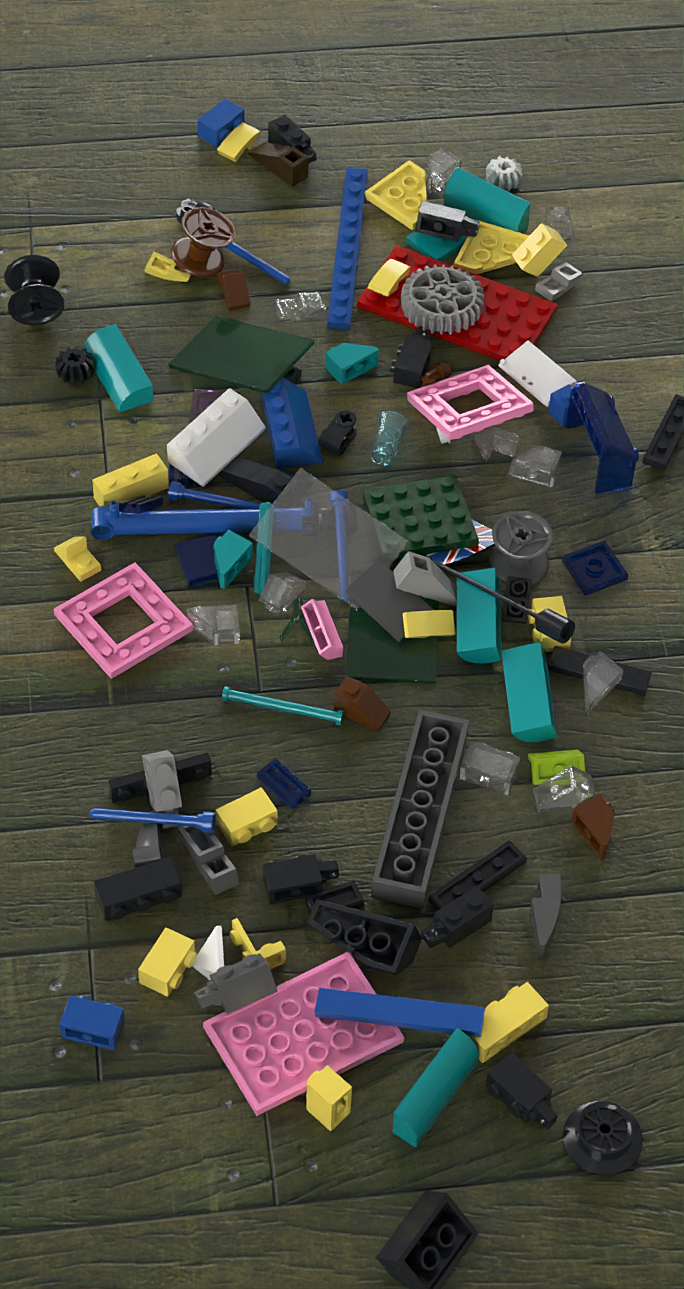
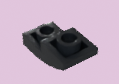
M508 576L505 597L528 609L532 579ZM504 602L502 621L526 624L527 614Z

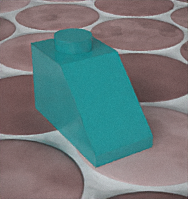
M343 343L325 353V369L342 385L378 366L379 349L373 346Z
M230 530L222 537H218L213 546L220 588L224 590L253 558V543Z

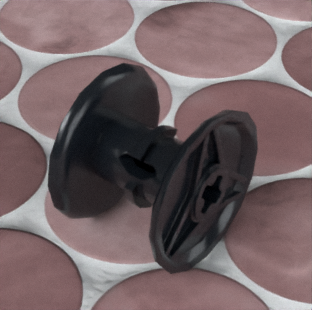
M36 254L25 255L15 259L7 266L4 272V280L9 289L15 292L8 302V312L14 320L21 324L36 326L52 322L61 315L64 309V298L58 290L54 289L60 278V270L55 261L46 256Z

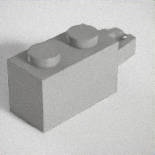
M168 750L142 755L150 806L157 813L178 814V807H182L174 755ZM161 824L163 828L178 826L170 824Z

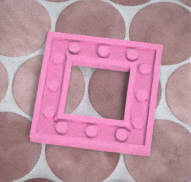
M489 365L407 392L408 401L450 440L459 439L469 433L482 431L484 428L502 424L504 421L515 417H522L534 411L533 402ZM478 389L495 402L463 414L457 413L446 403L452 398L468 395Z
M136 562L54 608V615L111 679L193 631V624ZM130 595L155 623L116 644L93 619V616Z

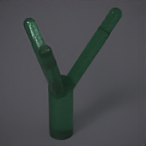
M302 599L294 600L293 617L280 635V640H284L293 625L299 622L310 642L314 644L311 632L303 619L301 606H303L304 602Z

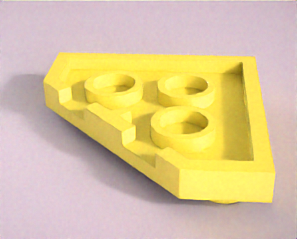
M409 160L365 191V199L411 230H414L420 207L423 201L427 202L425 170Z
M479 221L480 226L477 236H467L453 266L461 267L463 270L477 275L517 263L512 254L529 235Z

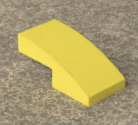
M243 122L225 138L217 151L220 155L237 162L246 148L251 149L260 136L261 131Z
M153 252L144 271L159 278L179 282H188L191 274L184 272L178 267L174 260L156 252Z
M393 259L388 260L375 274L368 285V289L389 296L397 290L399 281L409 275L410 266Z
M453 610L403 613L405 638L456 635Z

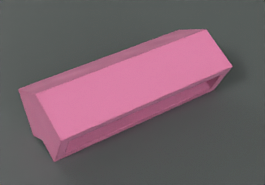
M311 599L301 606L319 655L327 660L343 657V645L325 600L316 601Z

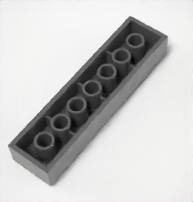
M419 710L373 876L371 898L424 909L468 738L470 720Z

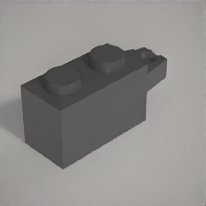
M259 953L257 955H248L234 965H226L219 968L217 972L209 975L211 981L207 983L208 986L194 993L198 1004L202 1008L212 1004L215 1006L221 1005L228 1014L278 991L269 964Z

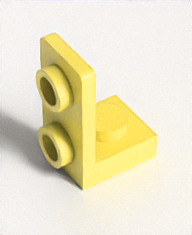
M238 918L232 920L230 937L233 944L240 946L243 951L242 958L260 953L268 962L270 969L286 963V949L281 941L274 944H266L256 951Z

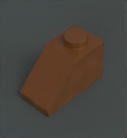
M346 676L334 693V711L344 710V717L376 732H379L390 715L391 711L368 685Z
M599 794L574 807L571 822L602 860L606 857L615 812L612 805L608 801L605 802Z

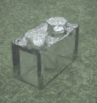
M472 740L461 763L460 779L508 795L519 772L521 757L508 751L493 748L486 743Z

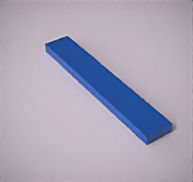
M319 988L314 1012L315 1017L452 1034L458 1028L468 1036L481 1037L485 1008Z

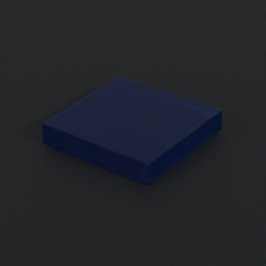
M221 533L174 544V550L189 586L218 578L213 546L216 539L220 536L222 537Z
M605 540L562 556V563L585 596L628 580L629 574Z

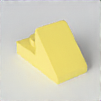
M85 536L73 537L54 547L56 554L80 582L101 571V564L87 549Z

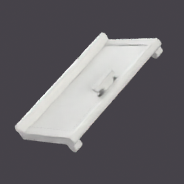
M530 341L525 342L506 359H501L498 365L546 407H549L551 393L568 384L575 387L577 384L573 377Z

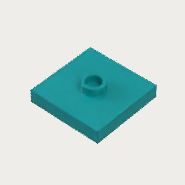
M414 231L406 236L405 243L422 255L442 262L460 250L467 237L460 236L458 242Z

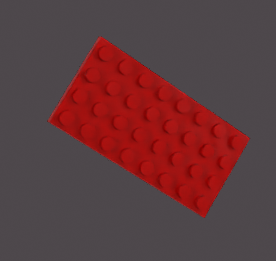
M396 245L383 265L388 260L393 259L410 266L409 275L399 281L397 290L389 296L368 289L367 286L357 301V308L423 331L422 326L416 328L415 322L409 323V318H406L404 311H402L401 293L403 284H405L406 278H410L411 273L417 274L418 269L424 271L425 266L433 268L434 264L437 267H442L444 264L445 267L450 268L452 265ZM470 272V276L474 275L476 276V281H480L484 291L483 312L479 320L475 321L474 326L469 325L467 330L461 328L460 333L454 330L451 335L448 332H443L441 335L439 331H435L432 334L431 330H426L431 336L500 361L501 359H506L527 341H530L535 346L556 313L558 304Z

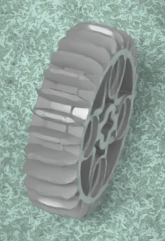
M434 264L433 268L425 266L424 271L418 269L417 274L411 273L410 278H406V282L402 287V311H404L405 317L409 318V323L415 322L416 328L422 326L423 332L429 329L432 334L435 331H439L441 335L443 332H448L451 335L454 330L460 333L461 328L467 330L469 325L474 326L475 321L479 320L483 312L484 291L481 283L476 281V276H470L469 271L463 273L461 267L457 270L454 269L453 265L450 268L445 267L444 264L442 267H437Z

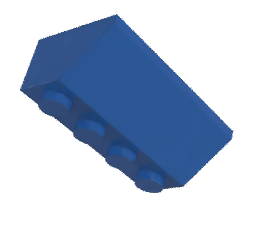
M284 378L261 381V404L275 467L288 468L323 463L307 392Z

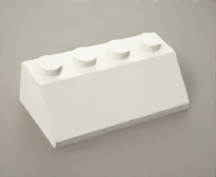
M229 388L167 444L168 463L204 487L265 430V425L249 401Z

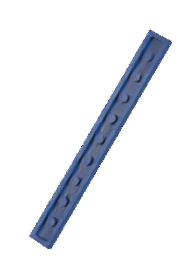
M346 167L327 328L350 330L368 169Z

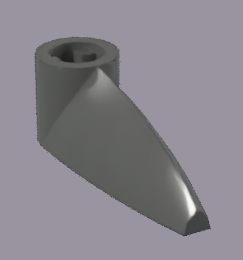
M143 823L137 837L136 848L133 849V859L136 868L164 859L160 824Z

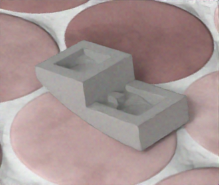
M565 262L552 269L550 277L538 282L534 291L552 302L573 287L580 280L583 273Z

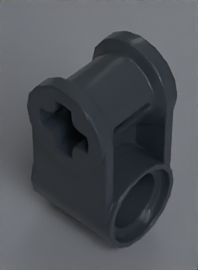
M349 410L337 413L328 427L322 431L318 445L341 456L356 436V428L354 426L356 415Z

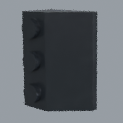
M425 1190L378 1253L376 1259L392 1278L409 1289H440L479 1232L447 1193Z

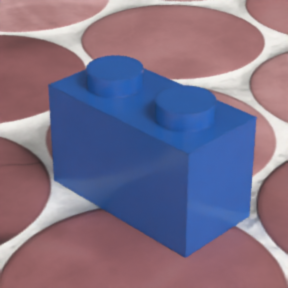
M225 98L197 120L198 137L218 147L237 126L243 122L245 123V110Z
M70 995L59 1024L61 1038L115 1051L125 1022L124 1009L113 1003L103 1004L85 996L75 997Z

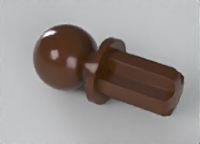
M438 362L436 365L431 366L427 373L422 375L421 380L424 381L425 386L450 377L452 367L448 362Z

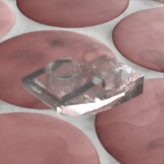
M318 292L298 293L296 299L275 300L273 304L280 322L311 317L325 311L326 308Z

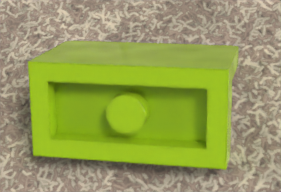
M579 750L528 754V760L532 765V783L534 785L585 781L584 755Z

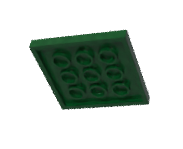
M456 475L363 490V499L384 561L401 559L408 551L425 555L479 546V538Z

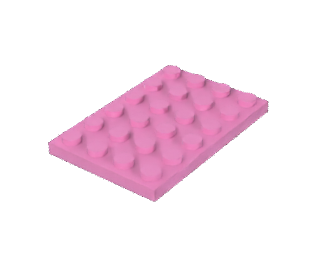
M348 952L276 986L278 991L228 1014L223 1012L203 1022V1028L256 1116L306 1092L307 1080L315 1071H321L328 1065L340 1075L404 1042L403 1034L395 1026L315 1017L314 1011L319 988L376 994Z

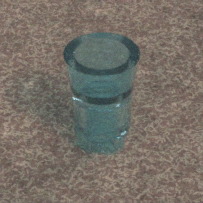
M384 411L378 415L376 433L371 448V459L375 463L390 465L393 458L397 455L399 445L409 427V422L403 415L393 411Z

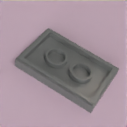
M380 559L347 587L345 591L398 642L405 637L403 613L433 610L418 595L397 589L394 572Z

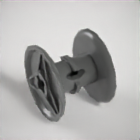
M514 511L503 515L496 521L492 529V539L496 547L489 558L490 568L496 569L499 580L506 585L508 576L532 579V585L539 583L546 576L549 569V559L545 552L549 550L553 541L551 527L546 520L531 512Z

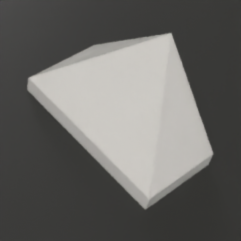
M222 926L214 928L192 965L210 981L209 975L217 972L219 968L224 966Z

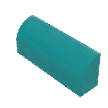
M459 167L454 170L446 185L444 193L445 206L466 211L465 216L471 219L524 234L529 224L530 202Z
M113 324L91 334L86 340L83 349L86 348L88 353H92L95 372L118 411L122 412L153 401V385L117 325Z
M495 568L460 573L501 595L500 580ZM457 578V654L462 659L472 663L484 664L502 661L501 600Z
M541 642L502 650L512 735L525 742H540L558 738L547 657Z
M456 1028L394 1111L392 1133L414 1147H417L478 1064L479 1052L476 1045L460 1029Z

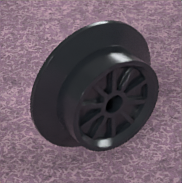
M594 1101L581 1105L570 1114L563 1129V1143L571 1160L583 1170L596 1175H615L627 1170L636 1162L642 1150L643 1135L640 1125L628 1110L613 1102Z

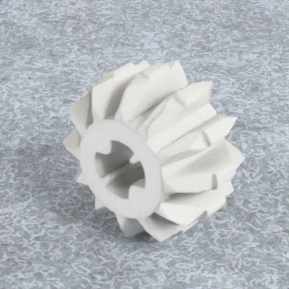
M498 156L497 160L491 159L486 168V180L507 191H510L511 188L515 189L522 180L521 164L516 163V159H508V156L503 159Z

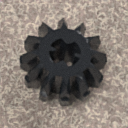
M77 346L75 349L67 347L66 352L60 351L59 357L55 361L58 377L62 378L64 383L71 381L72 385L78 381L83 384L84 379L90 380L91 374L95 370L92 353H88L86 348L79 350Z

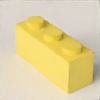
M157 453L92 479L95 501L99 506L110 507V502L115 500L118 502L119 508L169 488L168 469Z
M528 982L520 987H513L506 994V997L499 1002H491L485 1009L481 1037L468 1036L476 1045L479 1052L478 1059L482 1063L547 1018L549 1005Z

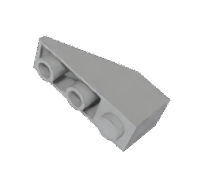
M408 551L393 571L397 589L457 607V586L430 558Z

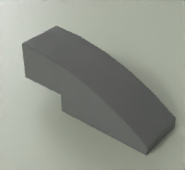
M180 826L177 828L190 856L215 895L239 885L236 868L225 855L223 845L213 833H203L202 830L197 829L195 826Z
M560 873L539 874L536 888L538 898H532L530 917L537 959H543L555 933L561 904Z

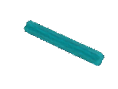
M270 502L261 503L259 508L254 593L258 595L267 594L269 586L274 505L270 504Z

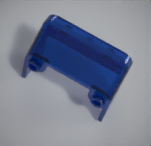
M584 381L573 382L570 391L566 427L568 429L584 425L598 455L599 465L594 489L595 493L599 494L632 487L636 461L639 460L637 448L632 446L617 413L613 396Z

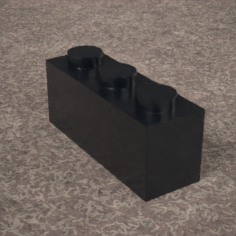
M171 857L94 881L95 896L105 921L120 919L126 914L145 911L154 905L170 903L182 897L181 881Z

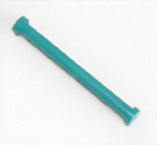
M228 686L224 687L222 693V701L225 702L233 700L334 721L336 725L340 726L343 721L344 710L336 712L235 691L231 690Z

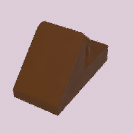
M236 269L217 273V280L228 310L251 306L244 272Z

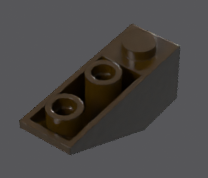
M263 142L248 152V155L292 187L308 177L309 157L293 146Z

